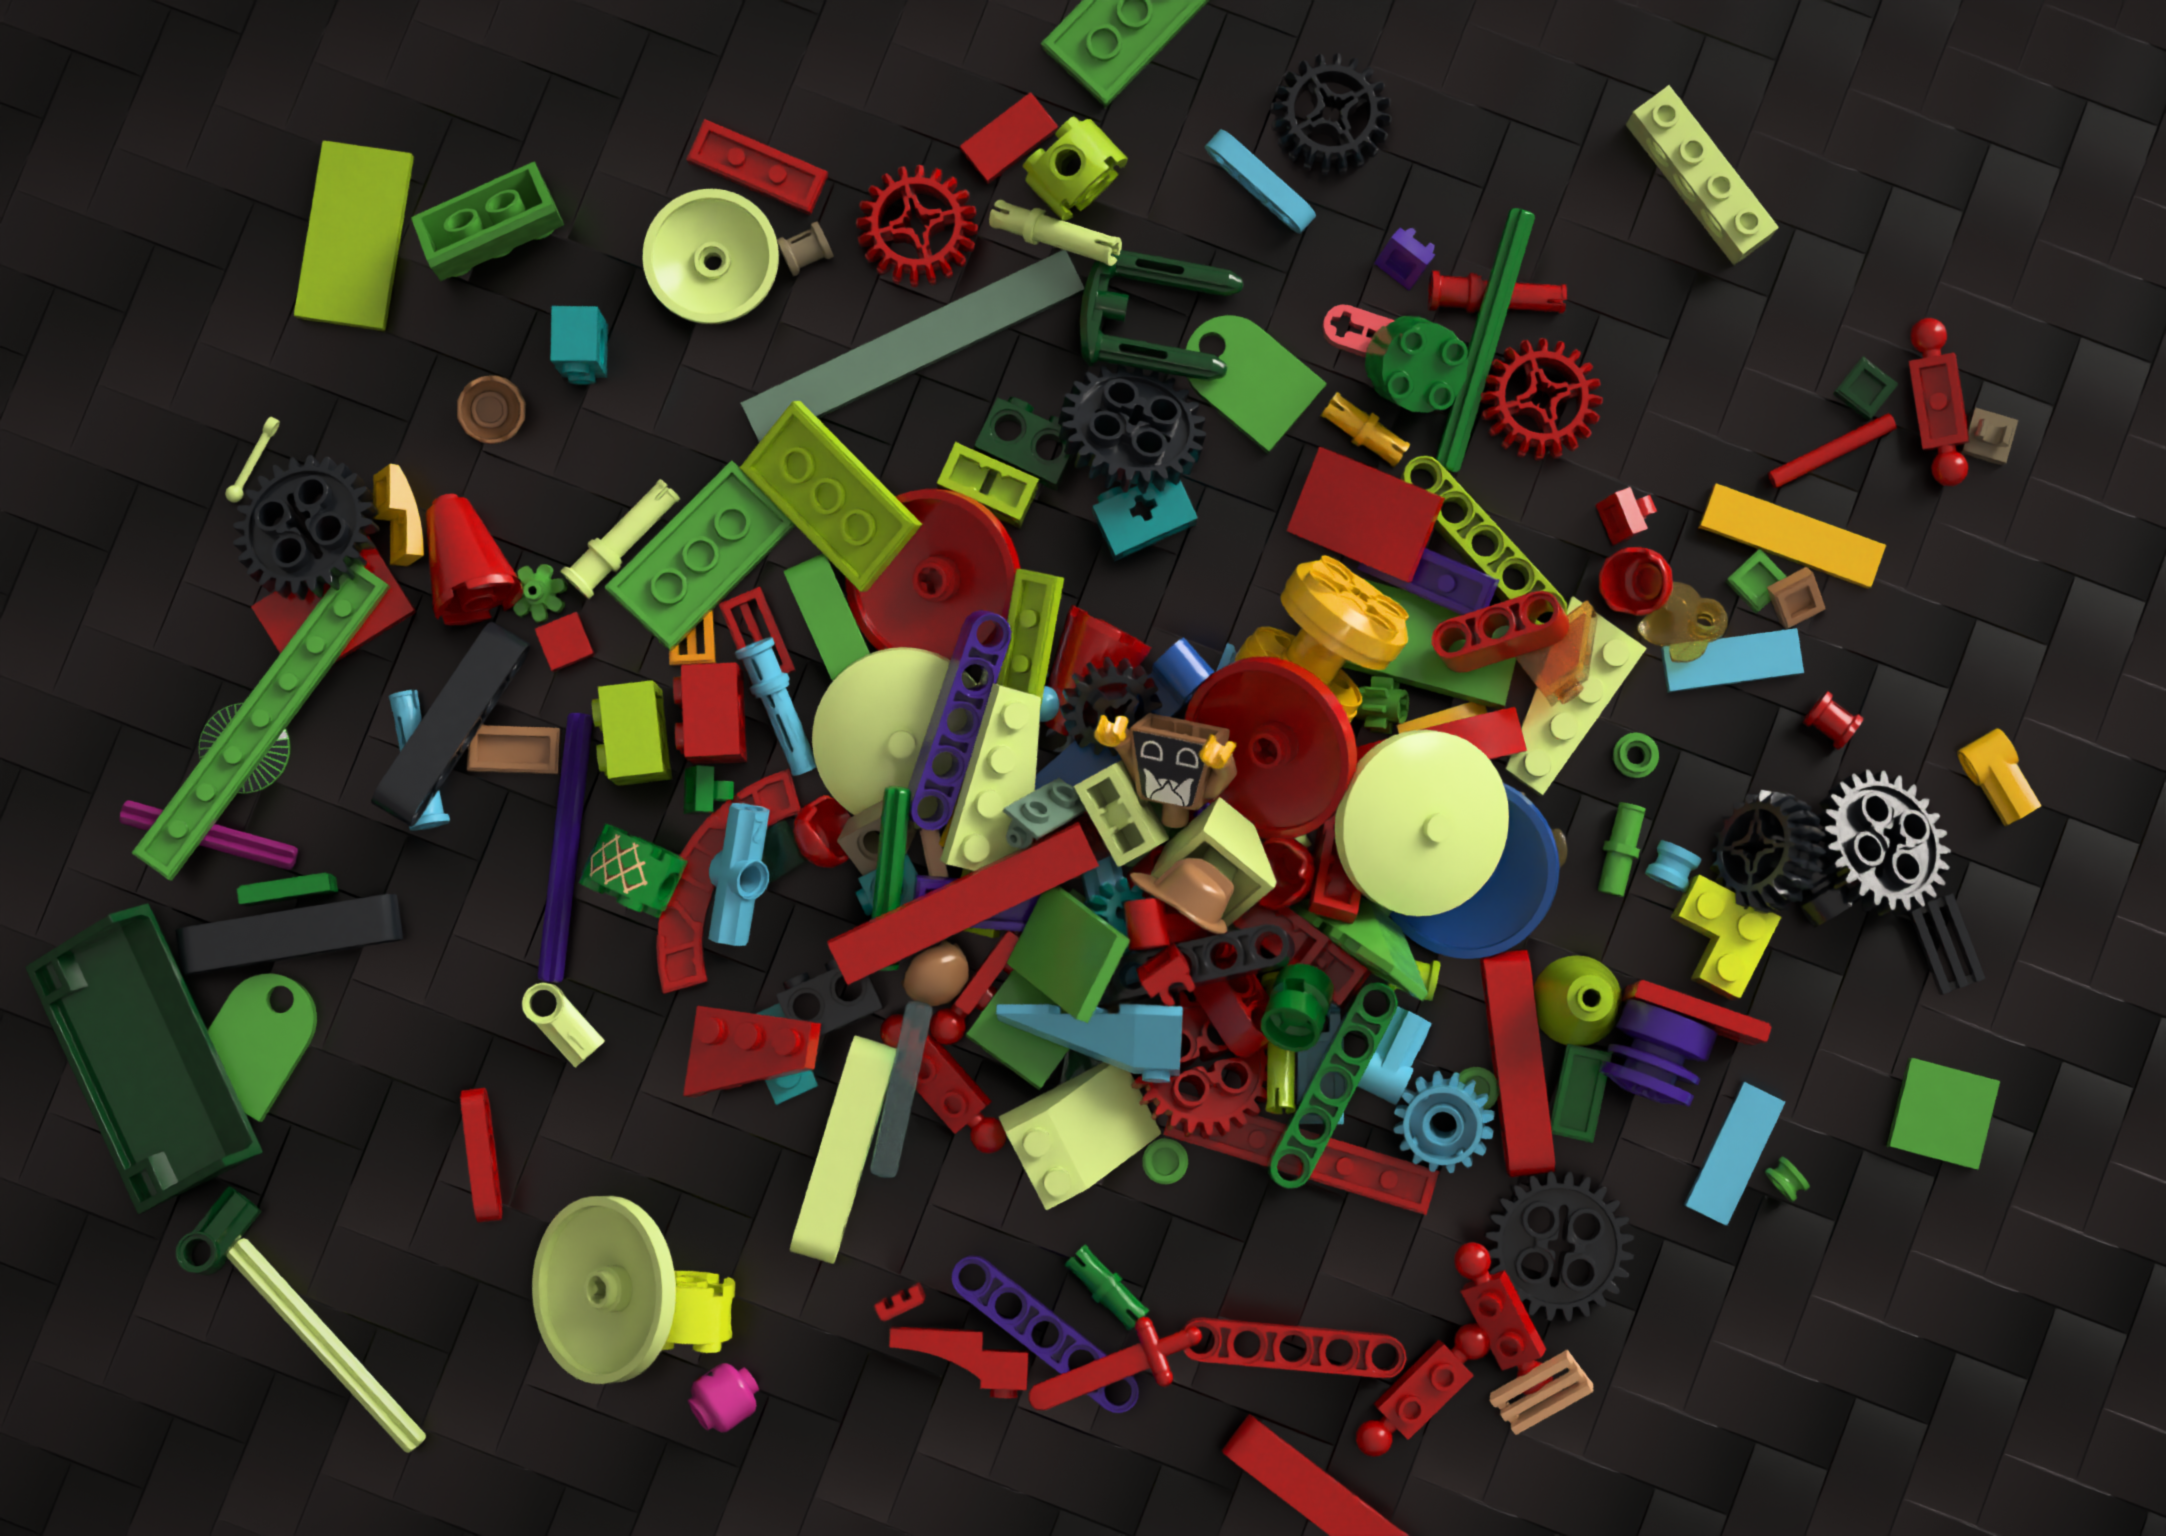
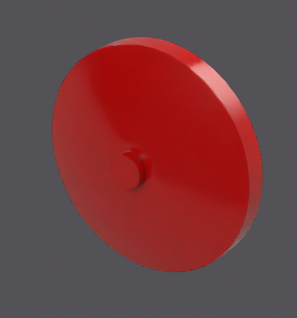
M928 488L910 491L895 497L922 523V526L868 591L860 592L845 576L847 598L860 630L877 650L898 647L918 648L937 653L951 660L962 625L971 613L979 610L990 611L1000 615L1007 621L1016 569H1020L1017 551L1007 530L998 518L978 501L962 493L946 489ZM992 620L984 621L979 625L976 635L980 644H988L994 639L996 627Z
M1266 656L1244 658L1221 668L1208 677L1194 693L1188 705L1184 720L1230 729L1228 741L1236 745L1232 754L1237 767V775L1219 797L1254 824L1259 837L1267 839L1274 836L1296 838L1315 830L1336 814V809L1356 772L1357 749L1352 726L1346 712L1336 696L1318 677L1287 660ZM1217 798L1209 800L1208 803H1213Z

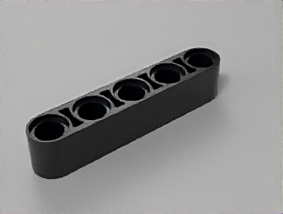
M490 621L484 627L380 781L371 799L373 805L410 827L417 823L523 665L531 649V644L493 621Z
M397 894L371 896L189 926L175 930L182 975L209 973L403 940Z
M1263 924L1176 944L1182 954L1187 955L1192 962L1190 976L1195 988L1280 969L1292 960L1295 953V944L1292 937L1285 930L1273 924ZM1269 935H1279L1283 942L1281 953L1273 959H1265L1260 952L1262 940ZM1224 945H1233L1237 951L1235 964L1228 969H1220L1215 962L1217 950ZM1167 947L1122 956L1097 1007L1106 1008L1151 998L1143 986L1136 990H1131L1126 983V974L1131 967L1144 964ZM1174 982L1168 988L1170 993L1187 990L1186 986L1181 982Z

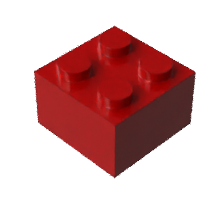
M736 662L681 665V677L673 678L674 702L679 704V709L683 710V722L675 723L676 749L680 750L681 754H684V757L693 765L747 762L744 672Z

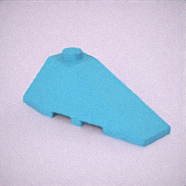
M1120 1004V1010L1117 1011V1014H1108L1107 1009L1096 1007L1090 1021L1086 1023L1075 1019L1070 1014H1061L1062 1008L1056 1005H997L996 1015L998 1021L1133 1074H1142V1081L1167 1083L1170 1082V1076H1180L1182 1007Z

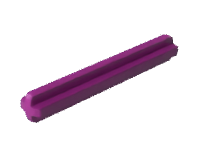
M128 800L122 806L119 821L122 824L148 831L163 810ZM216 824L212 826L199 844L200 846L286 870L293 868L298 849L295 846Z

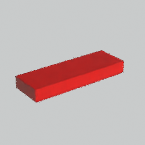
M704 119L686 159L691 165L808 215H811L828 177V172L706 119Z

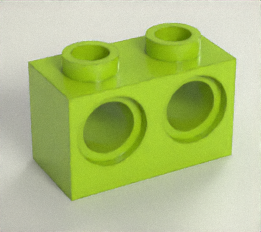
M956 442L937 481V489L952 490L969 496L984 505L999 520L1019 529L1039 487L1038 478Z

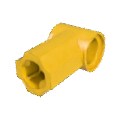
M1994 729L1957 751L1959 762L1965 773L1975 785L1982 787L2004 826L2023 818L2041 806L2017 766L2019 759L2015 748L2000 729Z

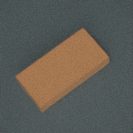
M482 725L468 746L467 770L469 772L560 775L562 729Z

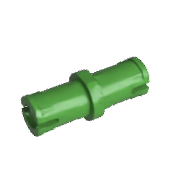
M1624 802L1619 803L1610 841H1605L1603 850L1607 853L1597 891L1617 897H1624L1633 859H1638L1640 849L1636 848L1645 808Z

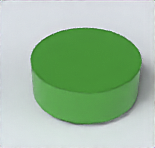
M1469 1067L1459 1073V1082L1466 1085L1472 1079L1476 1081L1474 1092L1477 1095L1487 1093L1489 1098L1483 1107L1484 1110L1491 1108L1499 1095V1086H1497L1498 1082L1495 1076L1487 1069L1481 1067Z
M1162 1138L1153 1141L1145 1149L1142 1165L1146 1175L1154 1182L1172 1184L1180 1180L1185 1174L1188 1167V1156L1180 1143L1172 1139Z

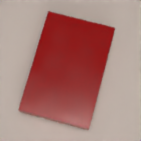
M1319 447L1286 531L1400 580L1412 582L1445 498L1327 448Z
M376 547L371 550L362 549L360 555L367 561L366 566L363 567L387 583L391 588L335 663L416 613L415 608ZM328 583L324 585L323 596L331 587ZM310 588L304 600H300L292 592L287 598H283L275 591L252 605L251 608L281 654L323 596L318 598Z
M1645 980L1627 985L1622 996V1002H1625L1626 999H1633L1659 1007L1704 1025L1715 1031L1717 1035L1749 1046L1767 1042L1772 1028L1769 1023Z

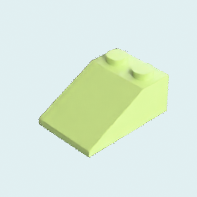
M1103 1062L999 1116L1002 1126L1046 1210L1087 1190L1162 1134L1156 1121L1151 1118L1152 1114L1147 1104L1140 1105L1139 1101L1143 1096L1139 1089L1131 1087V1084L1134 1082L1131 1072Z

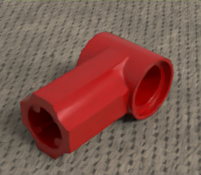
M1159 898L1124 903L1129 950L1162 948L1171 946L1172 943L1179 944L1206 938L1209 931L1194 923L1177 908Z

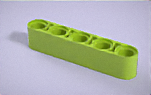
M1418 456L1408 463L1401 475V480L1413 484L1410 478L1411 472L1416 469L1427 470L1433 477L1434 485L1426 490L1444 497L1443 504L1454 502L1461 506L1464 511L1463 521L1459 523L1448 522L1444 519L1440 510L1434 528L1471 568L1500 580L1494 594L1502 602L1532 592L1545 591L1551 593L1557 599L1567 615V603L1562 595L1440 462L1433 457ZM1479 535L1489 537L1494 543V554L1486 557L1479 556L1472 548V538ZM1510 568L1519 570L1525 578L1524 588L1521 590L1509 589L1503 582L1502 575L1504 570ZM1536 620L1535 624L1537 625L1544 624L1539 622L1538 620Z

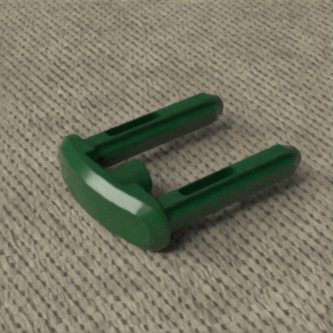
M1121 250L1119 256L1111 253V256L1117 259L1113 266L1095 260L1084 289L1080 314L1081 354L1089 366L1093 367L1094 363L1102 361L1204 381L1220 379L1226 375V363L1213 354L1105 335L1101 332L1100 327L1102 318L1125 321L1129 295L1108 291L1110 279L1114 276L1224 297L1237 294L1242 290L1243 280L1241 277L1228 269Z

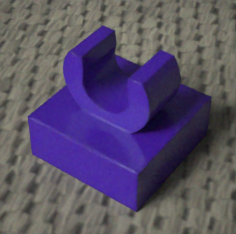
M1399 228L1374 264L1410 291L1435 257L1433 253L1435 245L1430 242L1425 247L1413 238L1416 233L1413 228L1406 231Z

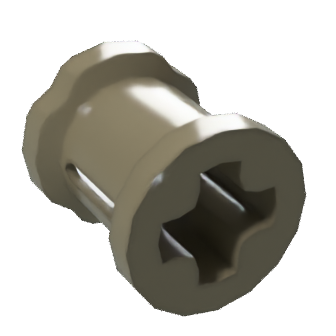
M818 222L812 223L810 229L787 240L783 237L776 239L793 277L800 274V268L823 257L827 260L834 257Z

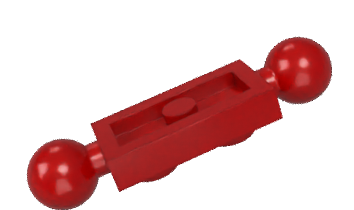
M1924 318L1913 326L1910 334L1912 345L1917 351L1922 353L1923 358L1909 361L1922 448L1924 451L1938 449V455L1933 460L1931 468L1933 477L1944 486H1955L1960 484L1968 474L1967 460L1961 453L1956 451V446L1970 443L1955 353L1941 355L1940 350L1947 340L1945 326L1937 319Z
M1006 930L968 981L961 994L954 1000L953 1005L950 1008L937 1011L932 1016L929 1028L932 1037L937 1042L944 1045L957 1043L965 1034L966 1016L971 1013L974 1007L981 1012L984 1010L998 990L991 984L1002 970L1008 975L1013 970L1007 962L1020 938L1021 931Z
M893 1014L887 1017L880 1028L881 1040L884 1044L902 1050L906 1054L895 1065L896 1068L954 1134L968 1125L971 1129V1142L978 1151L986 1154L999 1151L1006 1142L1007 1134L1001 1121L993 1117H984L981 1113L992 1102L931 1034L919 1043L916 1039V1026L908 1016Z
M1475 1242L1463 1244L1455 1253L1454 1265L1461 1276L1472 1279V1281L1465 1284L1461 1293L1478 1326L1488 1335L1490 1348L1501 1369L1505 1370L1517 1366L1519 1370L1516 1378L1524 1376L1542 1364L1535 1360L1541 1358L1547 1349L1506 1271L1490 1275L1488 1270L1491 1265V1257L1488 1250L1483 1245ZM1553 1376L1524 1391L1523 1394L1526 1396L1537 1392L1553 1381Z
M1477 1323L1465 1324L1457 1331L1454 1340L1455 1346L1451 1350L1438 1340L1374 1403L1384 1416L1380 1420H1368L1358 1428L1356 1443L1364 1454L1371 1457L1385 1454L1392 1445V1433L1396 1429L1409 1440L1474 1376L1463 1364L1468 1359L1477 1360L1484 1357L1490 1350L1489 1337Z

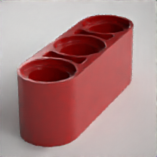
M1536 591L1440 623L1432 634V646L1450 670L1464 673L1560 642L1569 630V619L1557 599L1551 593ZM1553 612L1552 618L1548 622L1540 625L1535 624L1541 614ZM1509 626L1508 632L1504 636L1497 639L1492 638L1497 628ZM1466 640L1464 646L1459 651L1448 652L1454 642Z

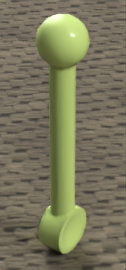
M270 417L266 421L263 433L235 484L226 489L225 495L228 501L235 503L242 499V488L270 437L276 433L280 424L279 420Z

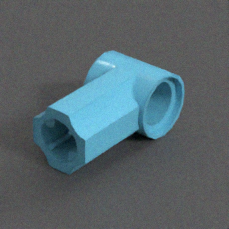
M1397 1006L1395 1015L1368 1064L1358 1087L1396 1105L1413 1072L1411 1066L1425 1041L1432 1023Z

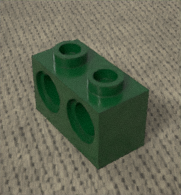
M1010 396L1008 401L997 397L976 440L974 450L1039 479V484L1057 491L1074 455L1065 454L1064 452L1067 441L1059 439L1062 426L1058 424L1059 418L1050 416L1047 421L1032 414L1034 407L1023 400ZM1004 421H1014L1021 427V433L1015 440L1004 441L995 433L997 426ZM1044 440H1054L1062 447V453L1054 460H1044L1036 452L1038 445Z

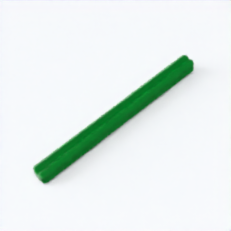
M1511 208L1508 212L1468 347L1466 380L1451 405L1438 448L1436 460L1448 471L1458 472L1461 468L1481 401V393L1485 388L1486 378L1490 371L1534 223V214L1523 209Z

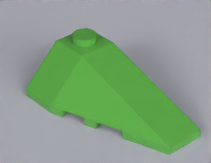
M1361 897L1358 914L1353 924L1309 912L1310 899L1301 900L1288 907L1330 938L1331 942L1366 967L1370 973L1421 1001L1427 996L1428 992L1402 928L1389 918L1393 911Z

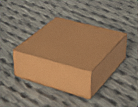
M1807 567L1767 587L1779 623L1786 630L1826 609L1814 574Z

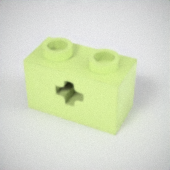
M1123 760L1074 786L1118 867L1170 839L1150 802L1141 799L1137 795L1136 782L1132 780Z

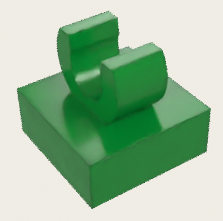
M696 765L686 768L684 814L702 815L713 812V801L726 802L727 800H733L734 782L714 781V766Z

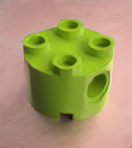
M1075 116L1067 120L1057 130L1055 136L1058 140L1046 152L1043 148L1038 149L1023 164V168L1028 172L1026 183L1062 221H1067L1073 217V213L1069 209L1074 205L1081 212L1092 203L1119 175L1113 167L1115 165H1118L1120 168L1125 167L1128 159L1091 119L1081 122ZM1080 157L1081 166L1078 172L1072 176H1067L1066 168L1068 163L1074 158Z

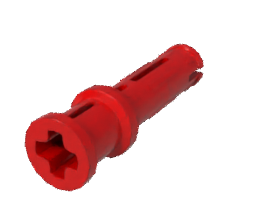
M1431 270L1428 285V310L1436 311L1438 307L1465 308L1466 313L1479 311L1488 281L1482 280V276H1478L1477 273H1469L1467 277L1443 276L1439 271ZM1516 282L1508 309L1564 313L1566 304L1563 303V300L1567 299V287L1565 284L1548 285Z

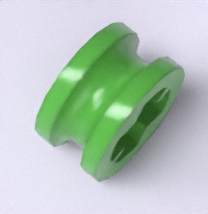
M1782 1156L1778 1159V1167L1775 1169L1768 1168L1765 1174L1789 1201L1794 1202L1797 1199V1191H1806L1810 1186L1795 1166Z

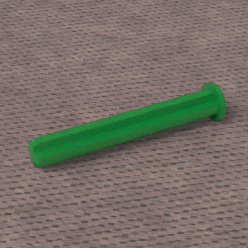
M889 786L885 788L883 794L871 920L900 907L911 799L910 789L901 786ZM895 962L885 968L880 969V971L897 970L899 969V962Z

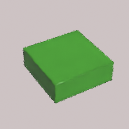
M1759 549L1725 582L1755 613H1758L1771 601L1767 587L1787 576Z

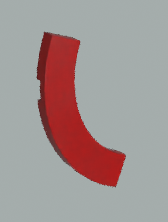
M790 769L767 776L738 792L733 797V800L725 802L704 821L681 852L680 857L687 860L688 863L666 910L662 912L658 922L656 949L658 972L663 994L708 982L703 948L704 927L707 911L716 889L709 878V867L715 855L723 850L729 807L732 803H745L769 809L767 829L785 819L796 816L801 810Z

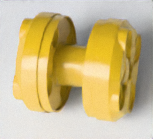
M1324 555L1319 561L1299 564L1287 580L1285 589L1280 595L1285 610L1302 627L1297 636L1273 627H1258L1239 649L1235 656V661L1249 657L1266 656L1287 660L1301 666L1318 677L1332 691L1351 722L1362 703V695L1354 681L1341 669L1342 666L1349 660L1357 665L1373 670L1386 669L1390 662L1397 658L1408 642L1405 622L1409 615L1396 601L1383 595L1374 586L1352 573L1336 559Z

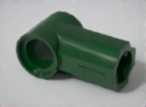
M229 1186L196 1228L180 1239L176 1246L178 1264L184 1270L198 1275L209 1276L217 1273L225 1264L228 1252L262 1211L244 1195ZM206 1241L210 1246L211 1256L204 1265L196 1266L192 1259V1251L198 1243Z

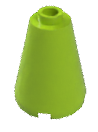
M1567 956L1550 963L1538 975L1533 987L1538 1026L1552 1040L1564 1045L1587 1046L1600 1041L1613 1030L1622 1010V993L1616 977L1604 964L1586 956ZM1584 992L1589 997V1006L1583 1003L1582 995Z

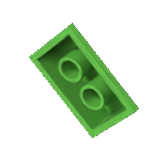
M535 161L411 217L426 260L440 281L449 277L464 275L472 267L491 258L503 257L509 254L513 248L533 239L545 238L555 229L564 225Z

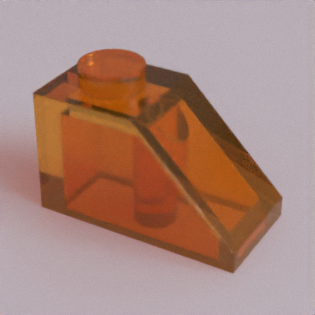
M1588 600L1567 615L1569 630L1560 642L1515 657L1551 707L1559 701L1561 704H1565L1573 700L1584 689L1582 684L1589 678L1598 616Z

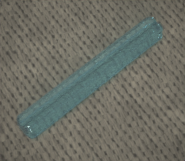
M909 1001L905 1007L870 1167L873 1174L883 1178L895 1177L898 1172L931 1022L932 1006L921 1001Z

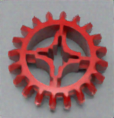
M917 165L915 169L916 177L908 178L906 168L901 166L898 168L900 180L894 182L887 173L882 175V182L886 188L884 191L874 185L869 187V194L876 203L867 200L861 201L860 210L869 216L857 218L856 225L857 228L868 232L860 235L858 242L863 247L872 246L865 253L867 262H875L882 258L877 266V272L881 276L893 267L895 269L892 279L896 284H900L904 274L907 273L910 274L911 287H918L919 275L926 274L927 281L932 286L936 284L935 271L941 270L943 276L947 279L953 276L951 266L948 264L950 261L960 267L966 264V258L958 250L966 252L974 250L975 243L965 236H972L978 233V225L967 221L976 216V208L970 205L962 206L969 199L967 190H960L952 194L958 184L955 177L947 179L943 185L940 184L942 178L941 169L935 168L929 179L925 178L924 166ZM916 194L933 196L943 202L949 210L942 212L940 208H924L919 203ZM903 198L905 206L903 214L899 218L889 221L890 226L880 228L886 210L896 200ZM911 208H914L916 217L920 219L921 224H929V226L923 225V245L920 244L918 234H915L913 228L905 229L906 226L911 227ZM955 224L953 234L947 245L941 251L932 255L930 242L933 236L945 231V226ZM893 240L894 244H911L915 248L919 259L900 256L893 252L885 242Z
M1540 338L1537 349L1534 352L1530 342L1524 340L1520 344L1521 356L1514 349L1508 347L1503 353L1508 364L1498 359H1495L1491 364L1492 370L1498 376L1488 375L1485 386L1494 391L1482 392L1480 402L1491 404L1494 407L1484 410L1481 416L1483 420L1497 419L1498 422L1489 430L1491 436H1496L1502 431L1507 434L1501 447L1508 449L1513 441L1520 443L1517 450L1518 457L1523 458L1529 447H1534L1535 460L1541 461L1545 455V447H1548L1554 459L1560 458L1562 455L1561 442L1571 452L1575 451L1579 445L1574 434L1579 438L1587 440L1592 432L1584 423L1596 424L1599 421L1600 415L1588 408L1598 407L1603 402L1601 396L1589 394L1590 391H1594L1600 386V380L1596 378L1585 379L1584 376L1593 369V365L1588 362L1579 368L1575 364L1581 355L1579 350L1575 349L1568 358L1561 355L1565 348V343L1562 341H1558L1553 352L1548 351L1547 339ZM1538 366L1549 367L1560 372L1570 384L1567 382H1551L1546 378L1543 369H1539ZM1525 369L1527 376L1524 380L1526 392L1516 396L1514 400L1506 402L1505 390L1509 378L1519 370ZM1537 390L1543 391L1542 396L1547 393L1550 398L1553 397L1545 409L1539 408V404L1535 406L1530 401ZM1576 397V411L1572 422L1558 431L1555 423L1558 419L1556 406L1565 403L1567 399ZM1514 414L1515 417L1521 415L1532 417L1536 421L1539 430H1543V433H1536L1523 428L1511 415Z

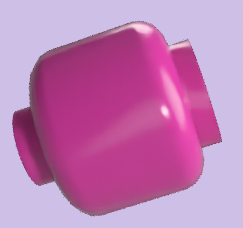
M721 1363L693 1382L691 1386L692 1397L688 1399V1404L699 1423L707 1431L714 1428L719 1432L725 1433L755 1412L756 1400L753 1394L759 1391V1387L746 1368L743 1367L737 1371L732 1365Z

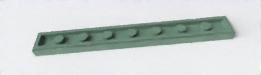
M1062 250L741 402V405L760 443L792 401H801L817 418H820L1084 293L1085 288L1067 251Z

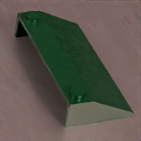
M149 903L107 915L25 966L138 1215L263 1153Z

